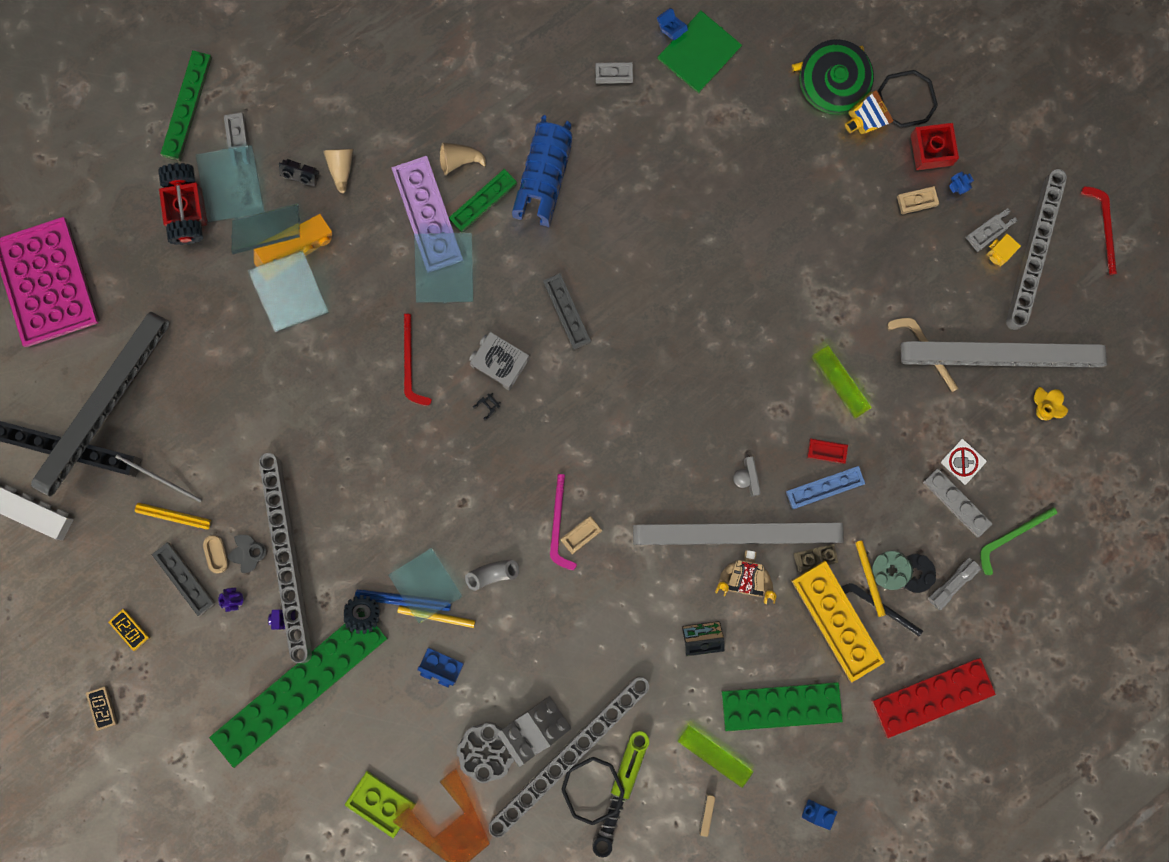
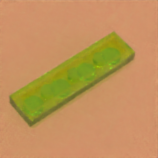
M829 345L812 355L813 360L854 419L872 408Z
M689 725L677 740L741 788L744 787L753 774L751 769Z

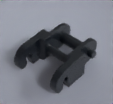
M488 393L486 398L482 397L473 406L475 409L483 403L490 410V413L483 418L484 421L496 412L495 409L497 407H501V402H497L492 397L493 393ZM489 399L495 405L492 408L487 403Z

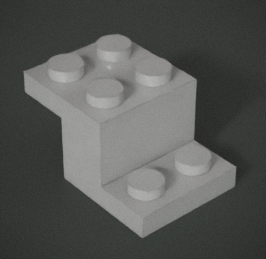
M548 696L497 734L520 767L536 754L550 747L571 730V727L551 697Z

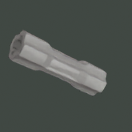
M967 558L957 568V571L928 597V600L934 607L941 610L952 599V596L967 581H970L981 568L974 560Z

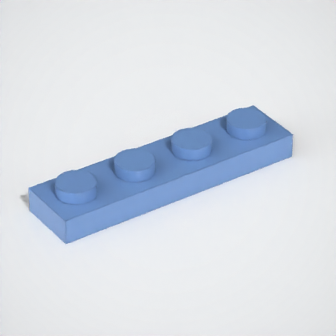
M859 466L788 490L786 494L793 510L865 484Z

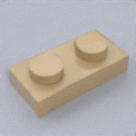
M935 186L897 196L901 214L939 205Z

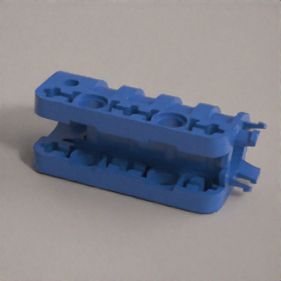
M543 115L541 122L537 123L535 127V135L531 141L530 153L526 159V168L521 177V186L516 195L512 216L515 219L523 220L527 203L531 202V198L539 199L541 201L537 216L541 218L540 225L550 227L572 147V133L569 131L571 130V123L569 121H566L562 127L546 122V115Z

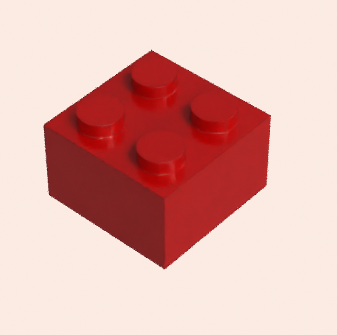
M953 123L916 127L911 133L916 170L953 166L959 159Z

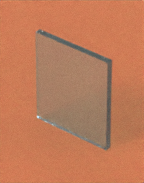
M432 548L388 575L418 623H422L462 597Z

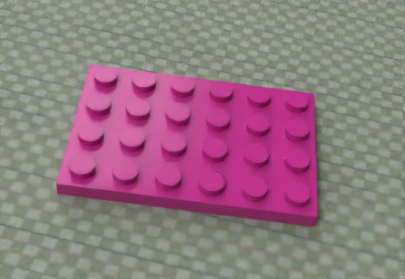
M65 217L0 238V273L23 347L26 348L99 323Z

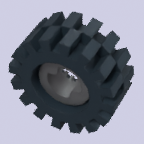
M360 595V599H357V596H355L353 601L349 599L348 604H345L344 623L347 628L350 627L351 632L355 629L356 634H360V631L363 630V634H366L367 629L371 632L373 627L376 628L379 622L378 603L375 604L376 601L374 599L370 601L369 596L366 599H363L364 595ZM364 611L366 616L358 617V612Z

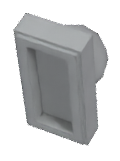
M746 457L744 459L745 469L737 470L733 480L740 488L749 486L751 497L758 496L761 492L754 457Z

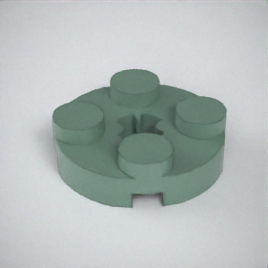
M891 550L884 552L876 558L873 564V575L878 585L888 590H897L911 580L913 566L902 552ZM891 565H894V568L898 570V572L894 573V576L888 572V568Z

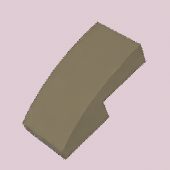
M834 544L793 553L798 572L809 570L823 561H826L828 565L839 563Z

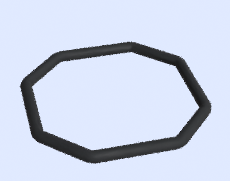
M916 70L890 74L878 89V94L883 101L881 91L890 78L915 74L928 82L934 103L926 119L903 124L893 119L892 123L899 127L928 122L938 106L932 81Z
M591 757L573 766L566 773L561 788L572 816L590 825H595L617 814L625 794L613 765L596 757ZM592 761L610 767L621 792L616 809L594 821L576 815L565 790L570 773Z

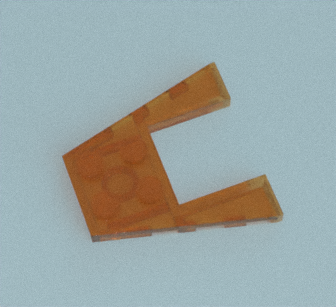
M455 768L441 779L440 783L464 811L463 814L435 837L430 834L409 807L398 815L393 822L446 862H469L484 850L490 842Z

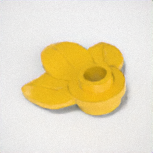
M1042 387L1036 389L1034 401L1037 404L1036 414L1041 420H1051L1053 417L1063 418L1066 416L1069 410L1062 405L1064 395L1061 390L1054 389L1047 393Z

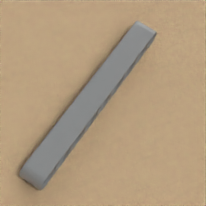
M1061 169L1052 171L1043 182L1006 319L1007 326L1012 330H1018L1025 326L1030 318L1067 180L1066 173ZM1052 177L1056 178L1058 183H1055ZM1048 194L1053 197V200L1048 198ZM1043 212H1046L1049 218H1046L1043 215ZM1038 229H1041L1044 232V235H1041L1038 232ZM1033 246L1039 249V253L1034 251ZM1029 264L1034 266L1035 271L1029 268ZM1024 281L1030 284V288L1024 285ZM1019 298L1025 301V306L1020 304ZM1015 316L1020 318V324L1016 323Z

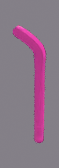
M558 474L550 557L557 565L574 570L577 564L562 558L558 554L565 475Z

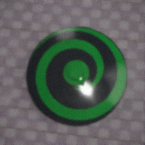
M841 39L827 40L816 45L803 60L799 75L800 86L805 98L818 110L828 114H845L871 92L874 82L873 66L867 54L856 44Z

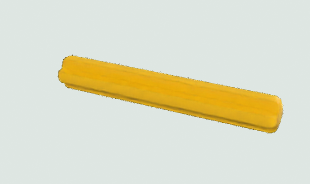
M137 503L135 507L136 513L207 530L211 526L210 519L143 503Z

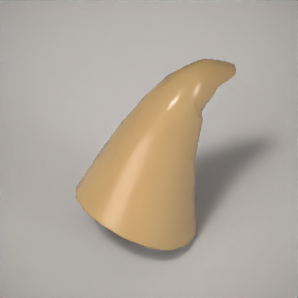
M451 143L441 144L440 165L445 175L461 165L473 161L479 162L484 167L486 166L484 155L472 147Z
M354 149L325 150L324 155L337 190L343 194L347 190Z

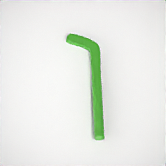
M1052 507L985 545L980 551V561L984 574H993L989 557L991 551L1056 515L1057 510Z

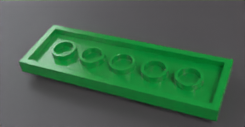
M839 682L721 691L725 731L843 722Z

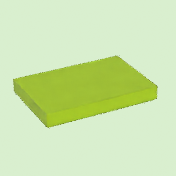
M367 770L345 803V806L394 839L417 803Z

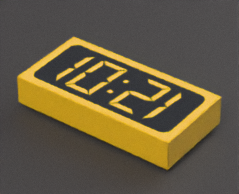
M122 609L108 622L133 651H136L150 638L126 609Z

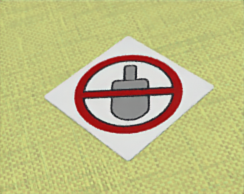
M961 439L941 461V464L966 485L987 461L966 441Z

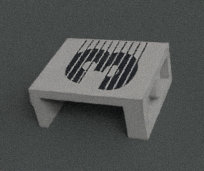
M490 332L488 336L484 335L481 339L479 350L472 353L469 359L471 361L470 366L495 379L510 391L529 361V355Z

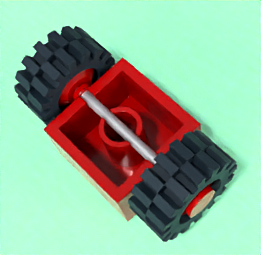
M185 163L163 165L158 169L160 186L163 187L159 188L168 243L190 245V243L200 242L203 240L202 226L207 225L203 189L197 182L195 183L194 168L192 165Z

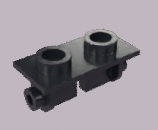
M283 159L282 163L279 162L280 176L301 182L304 185L316 186L315 177L318 178L319 176L317 168L304 164L302 169H299L301 163L290 159Z

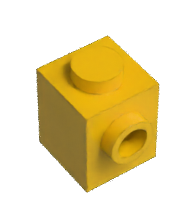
M1005 234L1000 240L996 238L989 246L991 250L987 255L994 264L1001 267L1021 245L1010 235Z

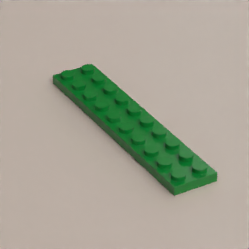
M364 611L358 612V617L366 616ZM344 624L312 651V657L308 662L297 663L209 737L230 765L233 768L237 767L388 638L378 626L376 628L373 627L371 632L367 629L366 634H363V630L360 631V634H356L355 629L351 632L350 627L347 628Z

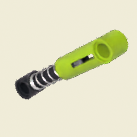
M635 730L630 734L617 772L625 793L619 812L605 819L604 824L601 825L602 829L599 830L600 832L593 839V852L598 857H607L612 852L613 832L617 827V820L620 819L623 803L626 799L630 798L645 752L649 746V737L642 730ZM638 735L643 736L645 739L641 746L634 744V738ZM634 750H635V751H637V752H636L635 758H634V760H633L631 769H629L628 767H629L630 761H631V759H632V756H633V753H634ZM614 781L611 789L613 799H610L611 804L607 808L608 813L616 809L621 793L616 781ZM600 841H605L608 847L602 851L597 848V844Z

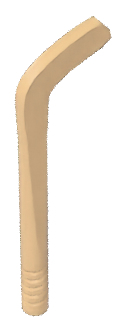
M901 318L888 322V330L909 327L919 342H929L914 319ZM935 365L948 387H950V390L954 392L959 389L945 366Z

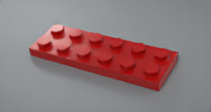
M976 658L874 699L872 704L886 738H890L996 694L981 658Z

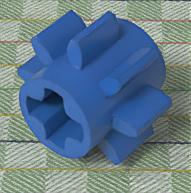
M962 171L951 178L952 183L949 187L953 193L958 192L962 195L972 189L971 183L974 180L970 173L964 174Z

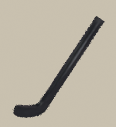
M849 583L841 586L845 594L852 592L875 607L872 596L857 585ZM883 604L887 616L909 631H912L918 637L921 636L923 633L922 629Z

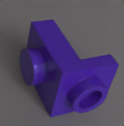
M272 610L271 614H269L268 624L271 626V630L285 629L283 610ZM296 610L291 613L293 621L296 620Z

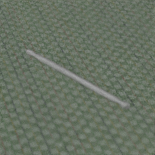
M118 454L115 456V458L121 459L128 465L201 502V498L194 496L188 491L128 459L122 458Z

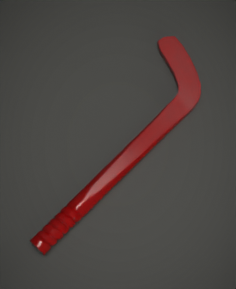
M1084 186L1081 194L1095 197L1101 201L1109 275H1115L1117 270L1109 196L1100 189Z
M407 313L404 314V394L412 402L429 406L432 403V399L420 396L412 391L411 314Z

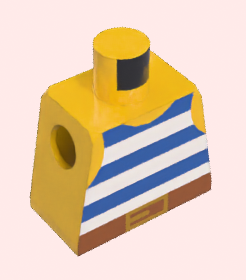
M877 90L868 93L849 110V115L852 119L845 123V128L849 133L858 129L860 134H864L894 121Z

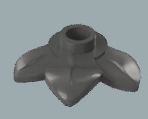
M237 535L234 537V540L238 547L227 558L234 563L241 564V573H248L256 568L258 561L264 559L266 548L262 543L255 542L251 536ZM256 548L260 550V553L257 556L254 554V550Z

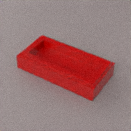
M810 438L807 458L846 464L848 445Z

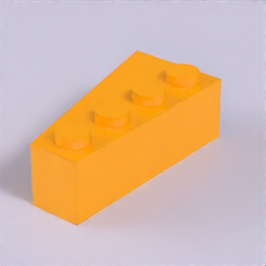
M318 214L255 247L254 264L267 281L320 246L327 245L332 239V231L321 214Z

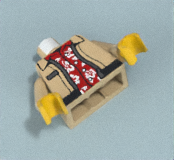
M745 550L743 561L735 560L734 563H729L721 572L715 593H718L719 589L724 591L723 596H726L727 592L731 591L764 597L763 602L767 604V598H771L773 604L776 601V594L773 590V583L768 571L764 568V565L755 563L757 552Z

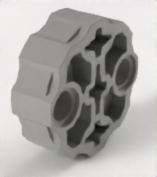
M485 722L484 724L472 726L464 733V737L458 744L457 756L459 757L461 770L466 776H470L480 783H488L496 779L500 780L508 773L511 764L514 762L512 756H509L505 762L504 756L501 755L506 749L505 745L501 748L492 747V745L499 746L503 743L497 734L503 728L497 726L496 723ZM486 727L493 728V737H486L484 735ZM473 738L477 744H483V745H482V746L474 745V742H473L471 739ZM468 742L469 749H472V751L468 753V756L466 758L465 751H463L462 748H464ZM485 747H488L492 754L484 757L485 754L478 751H484ZM472 756L481 757V759L474 758L471 762L468 761ZM490 759H498L499 762H500V764H501V766L498 764L497 761L490 760ZM482 767L487 768L489 776L481 777L479 769Z

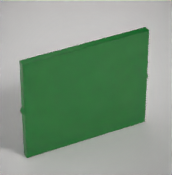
M701 10L687 24L688 31L676 40H673L657 57L658 60L697 93L702 91L742 47L741 43Z

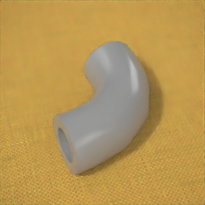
M514 560L490 563L467 573L465 581L471 590L476 591L494 582L515 579L519 574V566Z

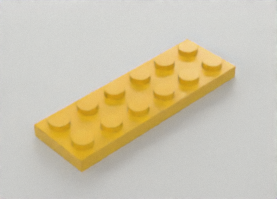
M826 561L817 564L791 580L850 682H854L885 663Z

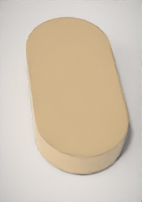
M216 535L208 536L203 542L208 567L213 573H223L229 566L224 541Z

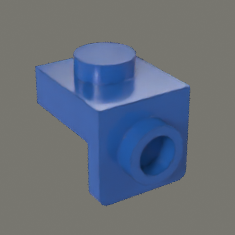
M672 8L667 9L657 17L661 32L672 40H676L688 31L687 25L675 16Z
M809 799L804 808L802 818L817 826L831 830L837 811Z

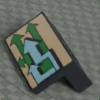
M720 621L682 626L686 656L725 651L724 635Z

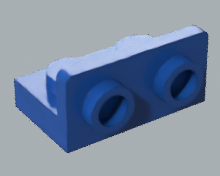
M428 648L417 670L421 672L420 676L430 680L434 677L439 680L438 683L449 688L450 685H455L464 663Z

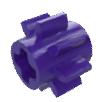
M236 587L223 589V593L218 598L221 608H225V612L239 610L238 606L243 604V595L240 591L236 592Z

